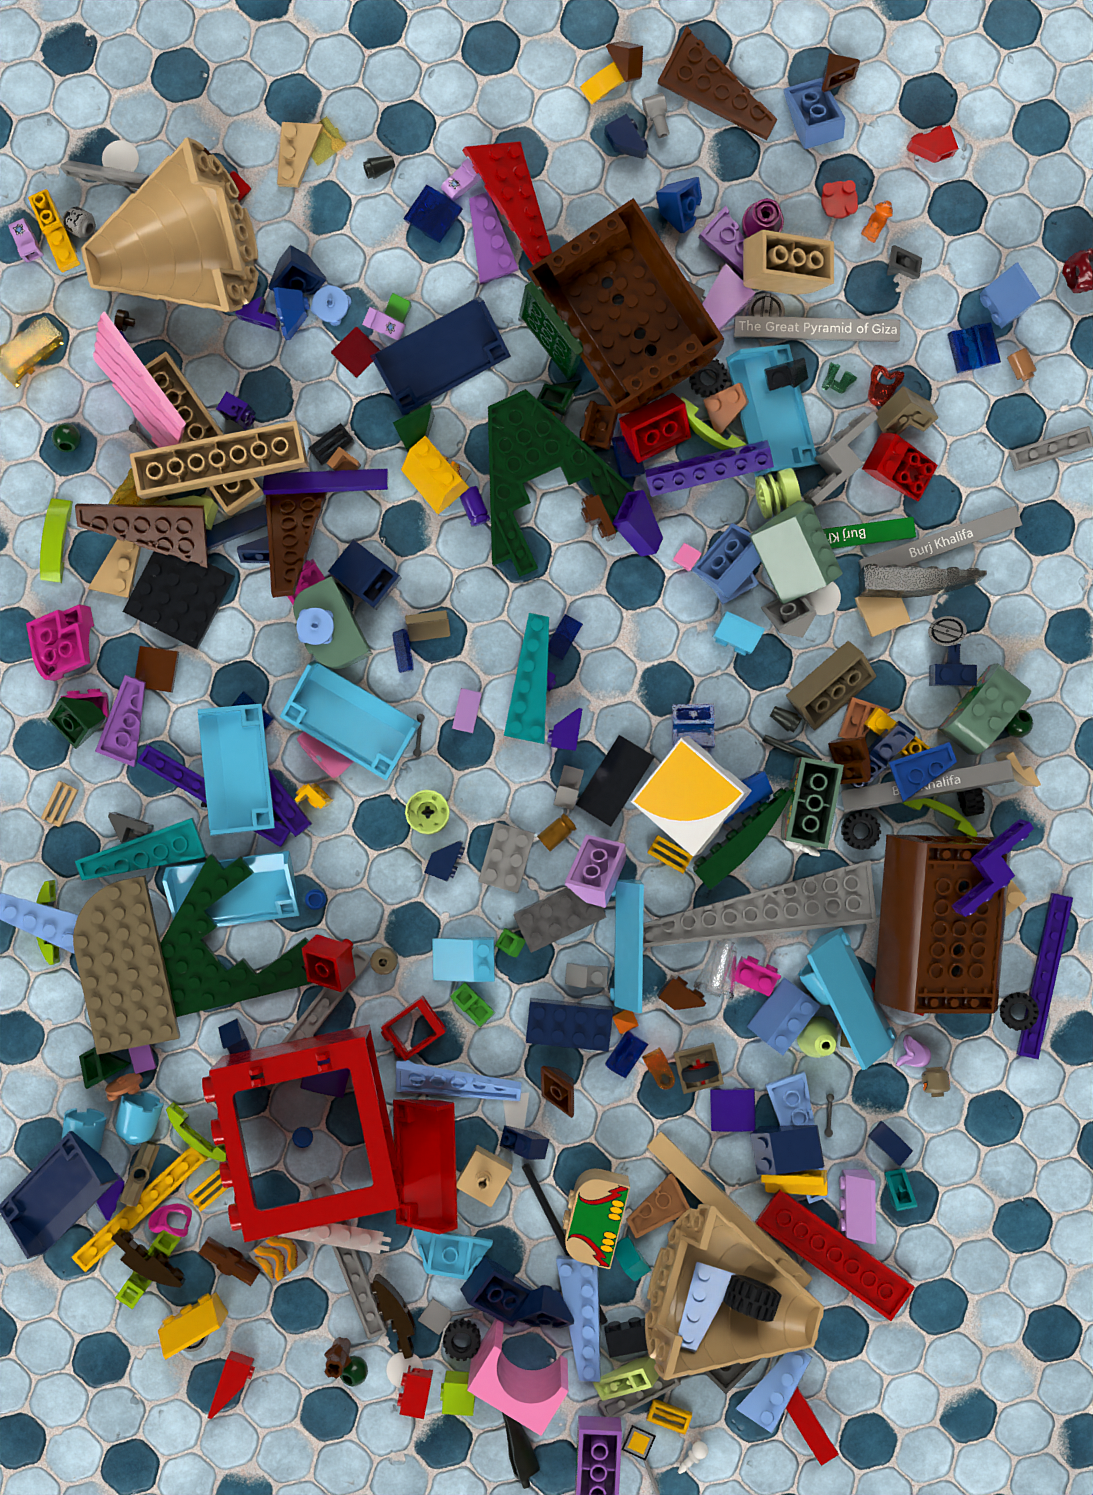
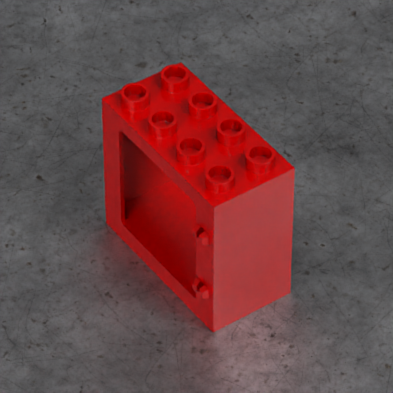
M370 1024L224 1055L209 1070V1076L202 1078L205 1100L207 1103L216 1101L218 1110L217 1119L211 1120V1133L214 1144L216 1146L225 1144L226 1161L220 1162L219 1165L221 1182L224 1188L233 1187L235 1193V1204L228 1206L230 1226L232 1231L242 1229L244 1243L400 1208L403 1184ZM330 1058V1063L318 1065V1061ZM348 1068L352 1076L373 1185L259 1210L235 1093ZM263 1072L264 1077L251 1079V1076Z

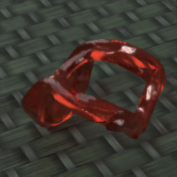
M875 365L870 373L871 382L868 390L870 403L877 407L885 405L893 397L896 388L902 383L905 373L902 371L889 373L884 366ZM881 372L886 379H896L894 383L886 385L880 383L877 380V376Z

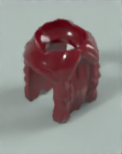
M1093 248L1074 253L1063 266L1062 274L1066 279L1067 286L1073 293L1093 290V270L1090 262L1093 261ZM1076 266L1080 272L1078 276L1076 275Z

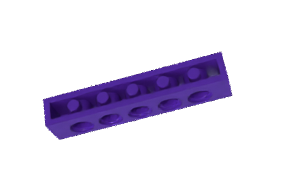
M768 440L646 469L645 473L650 496L653 497L773 468L774 464Z

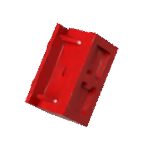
M409 1365L408 1372H403L401 1386L405 1387L404 1392L399 1393L397 1406H401L399 1415L424 1419L433 1370L413 1368L412 1372H410L411 1366Z

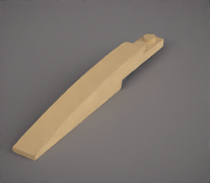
M660 1131L647 1145V1148L703 1204L715 1206L728 1221L735 1224L803 1288L812 1281V1276L761 1229L732 1198L665 1134Z

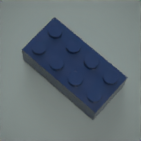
M530 998L526 1043L609 1052L613 1008L606 1005Z

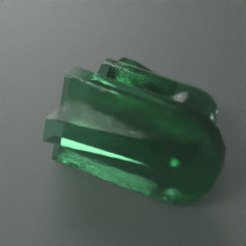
M830 362L822 389L826 391L830 387L842 394L850 384L857 380V377L851 372L845 371L840 382L834 380L841 365Z

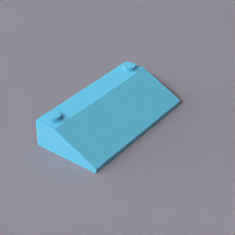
M790 345L740 349L726 357L732 385L742 383L749 400L744 410L739 412L747 445L768 440L774 467L754 472L755 477L760 475L765 477L768 473L773 476L776 475L777 471L792 468L794 471L818 465L819 463L815 459L817 455L800 386L798 385L793 388L788 385L771 391L767 387L764 369L793 361Z
M316 660L306 666L280 715L282 719L386 781L421 725L420 722Z
M262 704L198 709L210 836L275 828Z
M283 851L242 857L254 873L206 909V912L218 925L217 927L299 916L300 912L290 852ZM238 858L218 861L226 868ZM205 862L166 867L162 882L173 919Z
M618 879L611 897H615L614 988H610V1001H614L615 1007L635 1013H642L644 884L641 880Z
M840 928L820 936L807 954V958L861 1069L865 1070L893 1047L897 1035L895 1029L892 1026L890 1027L879 1003L874 1000V992L851 947L849 935Z

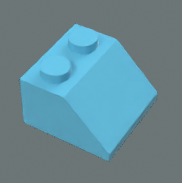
M726 611L722 615L712 637L716 639L715 643L727 647L728 644L735 648L734 651L745 656L746 653L751 654L765 629Z

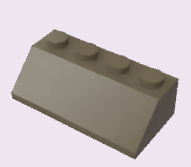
M847 641L786 694V697L795 710L815 731L850 700V697H854L877 676L864 653Z

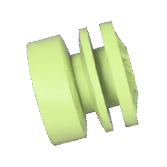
M792 468L777 471L776 481H774L770 473L765 475V479L762 475L755 477L756 499L765 519L771 518L772 512L775 516L780 514V506L785 510L798 500L802 501L799 484Z
M422 790L410 797L406 804L405 815L407 822L414 830L421 834L431 835L438 833L446 826L449 821L450 810L447 801L441 794L433 790ZM426 807L434 811V814H431L429 819H427L426 815H422V812L426 811Z

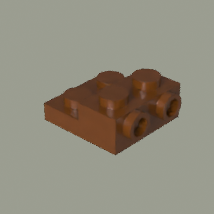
M590 494L582 498L581 504L583 508L581 509V515L585 523L589 522L591 527L597 524V530L601 538H606L607 542L615 539L616 531L600 496Z

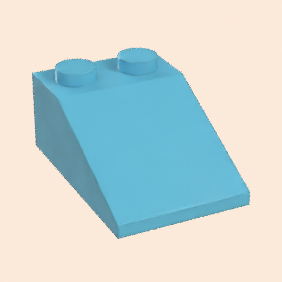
M494 937L432 938L433 980L495 981Z

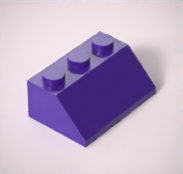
M582 708L576 709L554 725L553 730L549 729L547 743H551L552 748L576 751Z

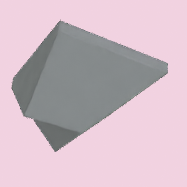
M804 596L785 604H781L778 598L761 607L779 633L801 638L804 637L817 614L816 610Z

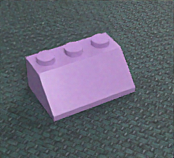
M586 834L565 880V885L586 903L606 908L626 861V845Z
M867 1169L842 1170V1176H839V1187L842 1189L839 1206L840 1210H843V1218L839 1220L840 1230L843 1231L847 1238L876 1244L875 1179Z

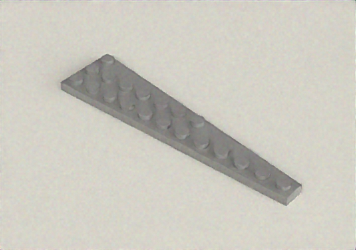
M870 860L862 861L643 923V948L877 922Z

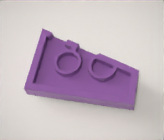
M725 206L700 233L698 238L743 276V241L745 239L739 231L740 227L736 221H733L729 215L730 211Z

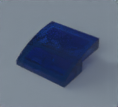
M426 184L403 219L406 223L421 230L425 236L440 243L463 208Z
M991 322L973 325L970 328L951 331L947 334L957 374L1001 363Z
M714 704L672 705L673 747L680 738L687 736L702 748L715 747Z

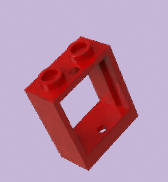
M423 995L381 1026L382 1036L387 1042L391 1041L394 1046V1053L399 1059L403 1058L404 1061L436 1040L447 1030ZM418 1007L434 1032L407 1050L391 1025Z

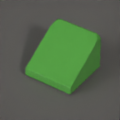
M392 293L384 313L403 323L412 307L411 302Z
M504 928L495 946L508 955L517 957L526 941L518 934Z

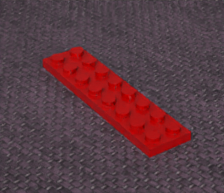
M780 1189L773 1195L755 1221L766 1232L890 1321H892L915 1289L914 1285Z

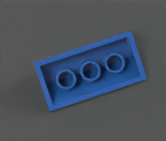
M758 771L741 781L752 791L737 810L723 822L724 825L734 820L733 816L739 812L745 814L752 810L751 805L757 802L762 804L771 799L769 795L774 792L764 771Z

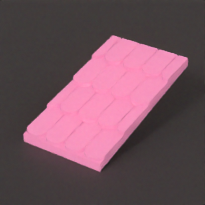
M104 311L97 323V340L94 344L95 351L93 353L95 362L113 382L112 386L132 408L134 416L151 434V440L158 448L180 444L186 425L185 421Z

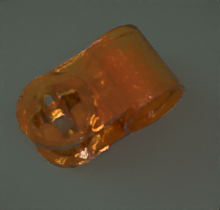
M659 1047L642 1056L657 1085L665 1090L672 1088L675 1084V1077L661 1048ZM663 1074H665L667 1077L670 1076L668 1078V1083L661 1081Z

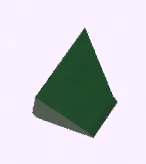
M582 380L551 385L544 383L537 400L546 408L565 416Z
M96 1047L79 1056L84 1087L86 1089L131 1064L109 1052L97 1055Z

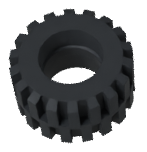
M735 1274L731 1275L723 1301L730 1308L746 1316L769 1322L774 1320L782 1295L776 1289L763 1282L744 1275Z

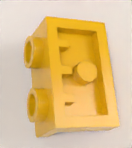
M317 783L304 784L296 792L298 796L294 799L298 803L309 797L307 799L309 803L315 808L319 807L320 809L327 807L333 801Z

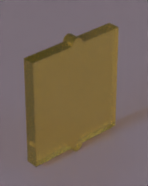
M327 116L316 123L323 124L324 126L316 142L317 145L311 154V158L317 166L347 145L340 136L338 128L332 125Z

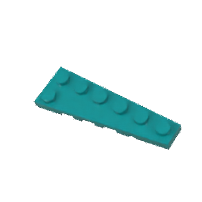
M533 613L528 615L504 736L540 744L545 742L549 643L548 616Z
M190 818L75 861V864L83 881L206 857L207 853L194 818Z

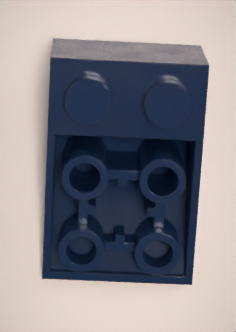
M354 539L328 570L331 575L375 610L379 608L402 579L398 573Z

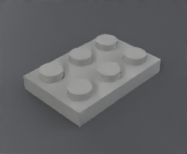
M495 822L478 882L518 893L535 833Z

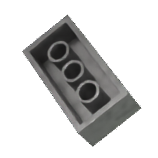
M568 887L513 914L531 953L607 918L601 906L586 903Z

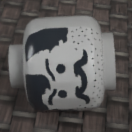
M77 206L70 208L64 213L63 223L66 231L79 238H86L93 234L96 224L91 213Z

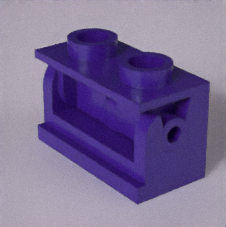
M227 391L216 408L223 418L234 421L243 430L251 427L256 418L254 416L256 413L249 404Z

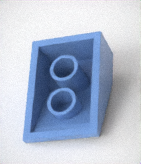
M823 77L784 88V95L792 121L804 149L844 138L846 118L831 91L823 92L821 90Z
M1018 262L990 283L979 294L981 303L984 307H988L992 314V320L1001 329L1022 316L1041 298Z

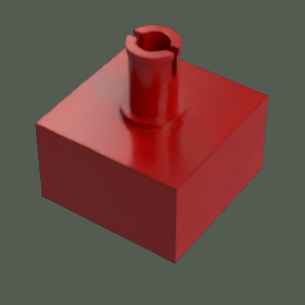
M316 934L302 948L307 981L343 992L356 978L352 955L353 943L349 939H344L341 942Z

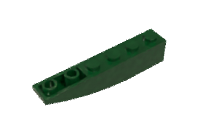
M788 787L778 789L773 794L774 798L768 803L766 801L757 808L758 812L753 816L748 815L741 822L742 825L737 830L732 829L729 831L723 842L715 843L710 848L709 854L705 857L700 856L694 862V873L710 890L742 864L770 832L792 794Z

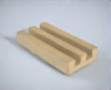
M58 781L41 819L61 827L79 790L62 781ZM62 787H64V790H63V792H62V794H61V796H60V798H59V800H58V802H57V804H56V806H55V808H54V810H53L51 816L49 817V814H50V812H51V810H52V808H53V806H54V804H55V802H56V800H57V797H58V795H59V793H60ZM68 791H72L59 819L56 820L55 818L64 802V799Z

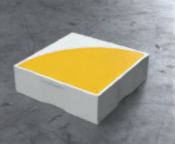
M687 736L680 738L631 802L694 857L702 853L719 832L723 822L737 810L752 790L730 771L717 764L707 751Z

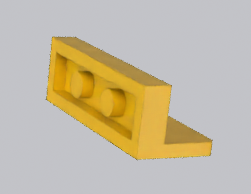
M810 1169L778 1175H761V1182L765 1183V1191L768 1193H777L780 1189L786 1194L827 1196L828 1194L827 1170Z

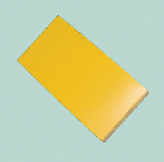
M612 62L583 83L580 89L592 105L607 96L611 90L625 81L615 63Z

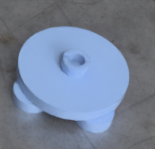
M326 284L315 293L311 311L321 320L337 326L347 314L352 301L339 287Z
M321 608L303 609L299 613L296 624L300 642L311 645L331 643L334 631L333 613Z

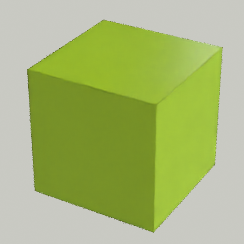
M446 1370L444 1383H441L440 1401H443L442 1414L473 1416L475 1395L467 1391L469 1372Z

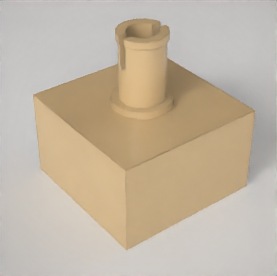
M476 1145L456 1180L457 1188L487 1206L492 1207L509 1178L513 1165Z

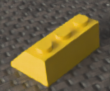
M426 436L409 449L401 471L439 515L470 487Z
M217 1292L211 1295L209 1293L203 1295L198 1299V1303L193 1306L188 1304L176 1316L171 1314L162 1320L158 1334L165 1360L222 1326L228 1311Z

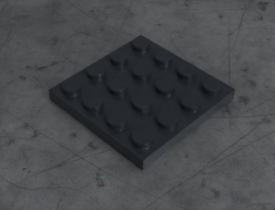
M153 551L122 612L198 650L235 576L210 563L208 568L200 566L199 563L187 562L174 555H165Z

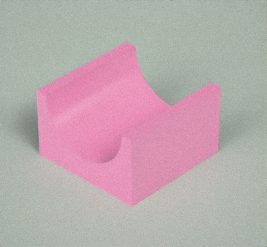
M495 1318L481 1341L477 1354H474L473 1358H471L467 1391L542 1436L569 1392L568 1360L560 1355L554 1363L540 1370H525L513 1365L502 1352L504 1322Z

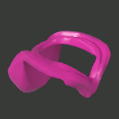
M178 1203L160 1207L150 1216L148 1227L154 1233H160L162 1230H165L172 1235L185 1237L188 1234L192 1210ZM176 1211L188 1216L184 1229H177L168 1225L167 1216L170 1212Z

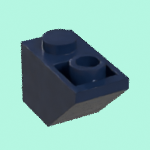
M627 113L605 126L604 134L615 152L641 159L647 156V141L643 136L640 137L637 132L636 122L634 119H630Z
M459 840L432 852L424 873L447 882L449 878H454L458 868L454 866L457 858L461 859L465 851V847H462L463 841Z
M504 1125L499 1146L527 1160L545 1159L550 1139L536 1132Z

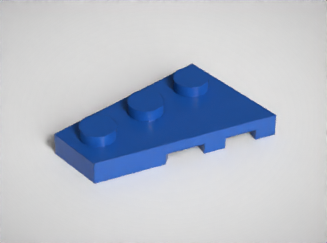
M948 742L889 762L902 802H905L956 764L957 760L952 746Z

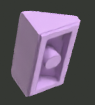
M461 688L452 729L473 733L482 693Z

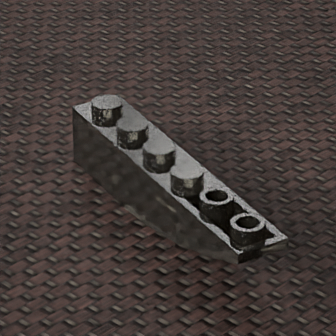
M867 564L858 573L859 597L911 598L942 594L980 582L987 575V571L979 570L978 568L960 570L958 567L939 569L937 566L918 568L916 565L898 567L895 564L887 566Z

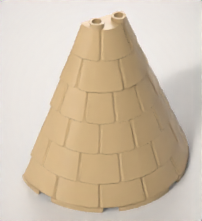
M189 137L184 138L183 142L171 156L168 155L141 187L135 193H132L116 212L114 211L100 229L81 247L82 259L85 263L87 279L91 288L133 296H143L156 300H166L201 308H211L223 312L240 310L243 304L245 305L251 301L256 290L259 274L254 267V261L258 259V250L252 222L247 208H242L239 204L237 197L240 192L231 176L214 154L207 155L203 151L204 146Z
M699 1204L698 1209L690 1208L678 1218L667 1234L669 1241L667 1247H661L647 1293V1299L651 1300V1310L645 1314L647 1349L649 1357L655 1359L657 1364H655L654 1369L662 1379L669 1380L687 1374L694 1375L736 1363L743 1364L761 1358L766 1359L814 1347L815 1341L818 1338L820 1321L824 1314V1306L814 1296L804 1289L789 1273L785 1272L770 1256L766 1255L735 1224L728 1221L715 1206ZM696 1262L753 1278L773 1287L782 1295L774 1320L769 1322L746 1316L730 1308L723 1301L697 1351L694 1353L680 1348L683 1337L678 1334Z

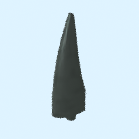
M502 1412L507 1434L509 1460L513 1473L521 1481L523 1489L531 1486L529 1477L536 1474L540 1470V1466L521 1423Z

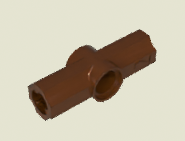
M211 1237L207 1238L198 1254L216 1264L217 1269L221 1273L228 1276L233 1275L250 1287L261 1271L259 1267L244 1259L240 1251L233 1247H225Z
M338 1337L334 1340L332 1347L325 1352L324 1356L327 1361L324 1372L328 1378L334 1377L337 1379L342 1375L344 1368L352 1361L349 1356L351 1342L348 1338Z

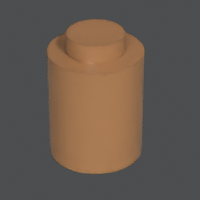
M1023 348L1007 357L1017 380L1022 379L1025 382L1035 376L1034 372L1037 369L1027 348Z

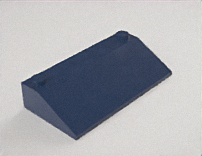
M478 296L374 353L370 357L401 414L405 415L511 357L484 300Z
M69 1131L2 1201L0 1213L27 1259L45 1254L119 1178L104 1157L73 1131Z

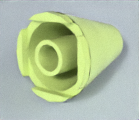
M812 1017L797 1037L798 1046L810 1057L821 1058L828 1056L836 1049L838 1042L837 1029L825 1017Z

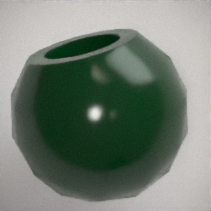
M59 424L51 434L54 446L62 452H72L81 443V434L73 424Z
M1020 709L1004 729L1008 735L1022 738L1031 732L1034 724L1033 719L1027 711Z
M355 1355L350 1356L352 1361L344 1368L340 1376L343 1383L351 1387L362 1384L368 1375L366 1361Z

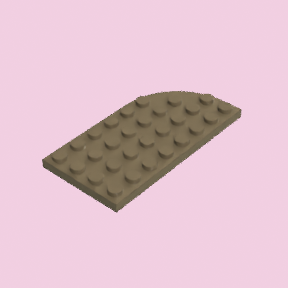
M146 875L111 883L95 893L83 906L76 920L73 935L74 953L97 1055L175 1040L181 1037Z

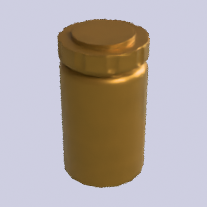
M563 813L561 818H557L537 837L549 851H552L577 828L572 820Z

